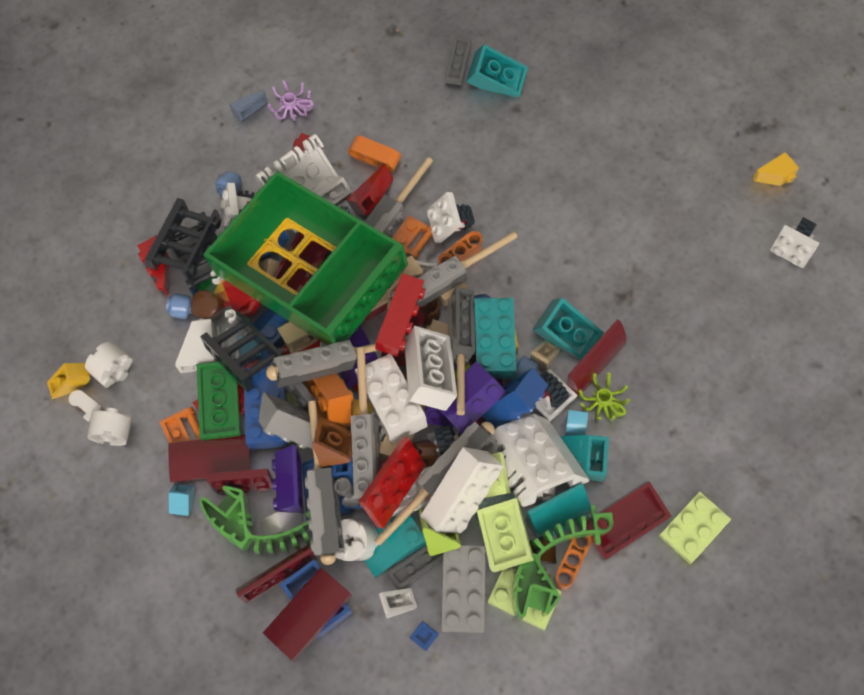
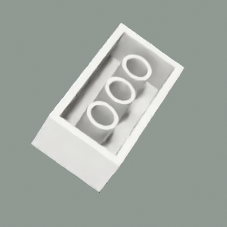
M414 326L411 333L405 339L407 340L405 357L409 401L446 411L457 397L450 336Z
M388 354L366 364L367 400L390 443H395L403 437L426 428V416L418 403L409 401L408 383L393 356ZM357 368V369H355V373H356V377H357V380H358V368Z
M463 447L420 516L435 532L462 533L467 528L473 514L477 512L483 498L489 493L490 487L499 477L500 471L504 466L488 451Z

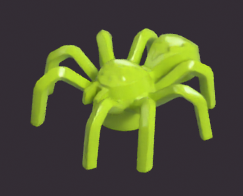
M610 372L607 373L606 388H602L599 385L597 374H593V382L599 389V391L595 389L596 393H592L595 397H585L582 390H579V396L585 401L595 400L589 407H585L581 403L583 410L590 411L598 405L595 414L597 421L602 419L599 416L602 407H604L606 417L611 421L616 417L624 416L626 409L622 405H626L630 401L629 398L625 401H620L612 397V395L623 393L628 386L625 385L622 389L611 392L609 390ZM607 406H609V408H610V411H611V413H612V415H613L612 417H611L610 414H609V411H608V407H607Z

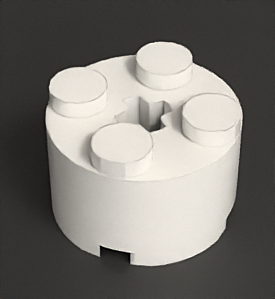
M113 342L102 343L96 348L98 351L94 356L90 354L87 358L85 369L105 388H108L116 382H122L127 378V371L133 359Z
M107 408L106 411L93 409L87 438L104 444L105 441L111 442L110 445L113 446L126 445L132 416L119 414V410L114 408Z
M363 519L342 520L345 553L335 554L336 558L344 561H364L372 557L375 547L378 546L375 542V539L378 537L376 528Z

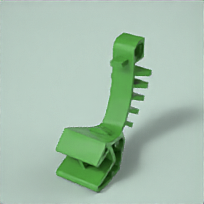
M223 486L222 488L227 495L218 507L206 497H202L199 501L204 515L213 527L227 541L236 545L244 552L255 542L254 552L256 554H262L263 543H267V550L270 554H276L274 542H279L282 552L289 553L286 540L290 538L294 548L299 550L301 547L296 536L300 534L303 535L306 543L309 546L311 545V540L306 533L310 529L309 520L280 534L267 536L252 535L251 528L253 523L252 515L250 514V500L243 490ZM308 510L306 515L309 519L311 518V513Z
M595 504L590 507L592 530H586V516H582L576 522L579 532H575L572 518L565 521L564 524L568 535L564 536L562 526L559 523L553 528V532L558 539L553 540L551 533L547 530L542 533V538L548 545L544 547L537 538L531 541V545L539 553H532L533 561L518 566L513 581L512 605L517 620H522L526 616L528 607L542 611V616L545 617L561 598L550 580V574L546 573V567L543 568L541 565V555L561 542L580 537L594 536V543L600 545V535L608 533L613 526L612 512L597 514ZM600 519L604 520L607 523V529L599 528L597 521Z

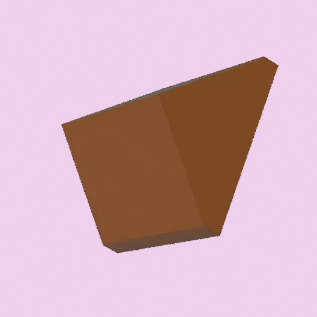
M319 416L312 446L320 466L326 467L349 463L352 457L351 431Z

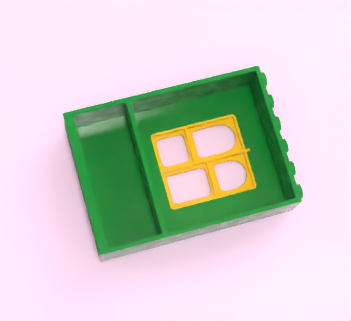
M278 171L268 178L266 184L256 192L252 200L243 207V210L237 217L232 219L230 225L219 234L216 241L203 254L215 274L325 345L348 340L408 266L402 244ZM287 229L297 230L304 235L302 241L293 251L284 249L278 243L279 235ZM311 241H315L332 252L319 269L299 258L301 252ZM267 252L278 253L291 261L292 265L280 279H276L259 267V259L263 254ZM298 269H304L313 276L298 293L288 287L287 282Z

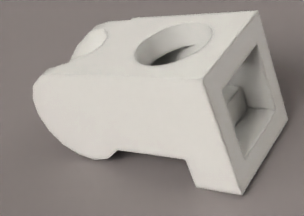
M81 390L73 391L69 395V403L76 410L86 413L83 418L88 423H90L93 409L105 411L102 406Z

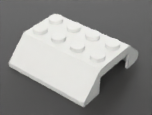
M316 134L310 136L308 141H303V152L296 146L293 150L280 157L279 162L277 160L273 162L275 172L282 173L334 205L352 192L345 179L337 175L320 148L324 146ZM266 167L264 172L261 171L256 174L255 177L259 187L262 188L268 178L273 176L275 172Z
M532 414L498 426L494 434H490L497 442V445L489 453L503 452L509 487H515L521 483L514 490V495L522 507L535 503L537 493L565 482L573 488L590 480L548 419Z

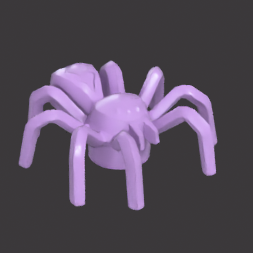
M283 80L282 83L287 92L283 96L277 92L275 86H272V90L280 98L281 102L279 104L282 106L277 110L273 109L271 104H267V106L279 120L286 118L287 111L289 110L291 119L296 121L297 115L293 113V109L299 115L307 116V112L313 108L314 103L310 100V90L308 91L307 98L298 97L304 91V82H301L300 91L294 94L291 93L286 81ZM285 108L283 116H279L278 113Z

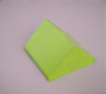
M421 508L419 510V516L422 514L424 509ZM420 516L422 531L430 556L458 549L461 546L458 533L435 532Z

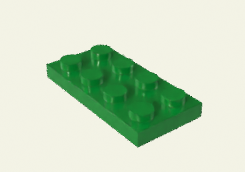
M219 362L196 364L201 441L241 436L238 382Z

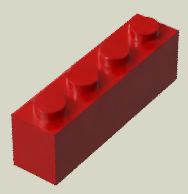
M402 273L377 337L376 350L398 357L400 351H404L407 340H405L406 333H411L414 324L411 322L412 317H417L420 305H417L419 299L423 300L426 288H423L424 280Z

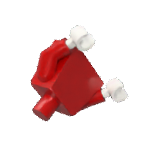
M214 271L210 273L213 277L218 276ZM218 276L217 279H212V283L219 284L224 279ZM224 280L225 282L222 284L232 309L225 312L228 322L230 324L237 322L235 314L237 311L243 316L247 315L248 317L256 314L261 303Z

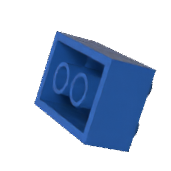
M532 367L503 385L502 388L507 393L486 411L482 417L487 422L493 424L495 429L498 426L510 423L513 419L518 420L525 412L529 414L535 409V403L544 397V391L548 384Z
M314 559L280 584L290 600L315 575L320 566ZM347 604L340 609L318 634V639L353 614Z

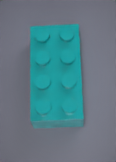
M474 298L476 361L494 379H515L517 365L513 298Z

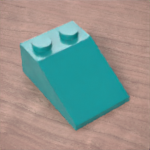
M483 44L474 53L466 82L482 90L520 97L528 67Z
M564 298L553 299L532 329L544 340H547L579 361L604 334L600 328Z
M398 515L392 516L391 519H390V520L388 521V523L386 524V526L384 527V529H385ZM411 515L381 546L375 547L372 557L364 560L375 578L427 546L424 535ZM375 526L379 536L384 529Z

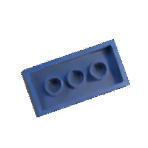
M269 366L253 376L251 381L254 388L247 392L244 389L246 445L250 450L290 446V442L282 440L278 435L274 434L271 436L266 434L258 421L264 392L288 401L285 387L278 388L276 382L268 379L266 376V370Z

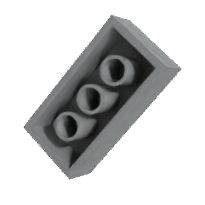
M461 545L458 549L443 553L441 632L484 633L485 546Z

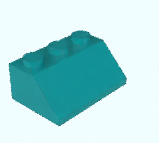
M581 483L527 511L525 521L535 538L544 540L542 533L549 530L553 537V528L559 523L562 526L563 532L566 531L564 527L565 521L572 518L574 522L582 516H586V519L589 518L591 505L583 484Z

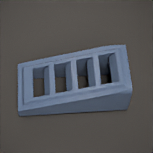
M261 90L229 105L233 115L242 122L268 101L265 92Z

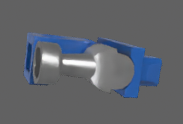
M352 457L349 463L332 465V477L334 479L339 478L334 484V489L342 496L344 509H364L360 505L359 500L354 499Z

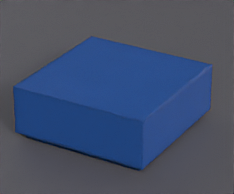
M422 620L409 638L424 651H427L439 634Z

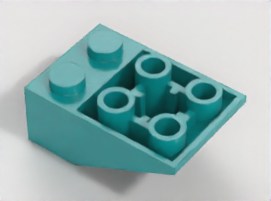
M594 435L560 436L590 479L589 481L604 482L607 476L609 437Z

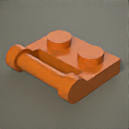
M409 215L392 239L404 246L407 257L412 255L416 260L419 256L418 253L429 238L433 237L430 225L427 226ZM421 231L424 232L414 248L409 249Z
M188 407L159 421L169 443L192 441L182 422L184 418L188 419L196 436L193 440H201L199 424L194 415L193 407Z

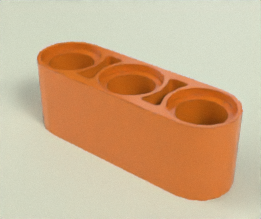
M360 135L355 137L348 149V153L355 159L377 168L384 164L389 172L394 171L402 157L397 150Z
M472 231L465 235L438 257V265L454 256L461 262L480 252L483 243L482 235L477 231ZM476 241V242H478V243H477V244H471L470 242ZM458 252H463L464 254H463V255H457L456 253H458Z
M591 536L580 537L586 541V546L583 547L576 543L577 538L571 540L554 577V584L558 589L566 590L574 582L591 545ZM567 557H576L578 564L571 565L567 561ZM559 575H567L569 583H561L558 578Z

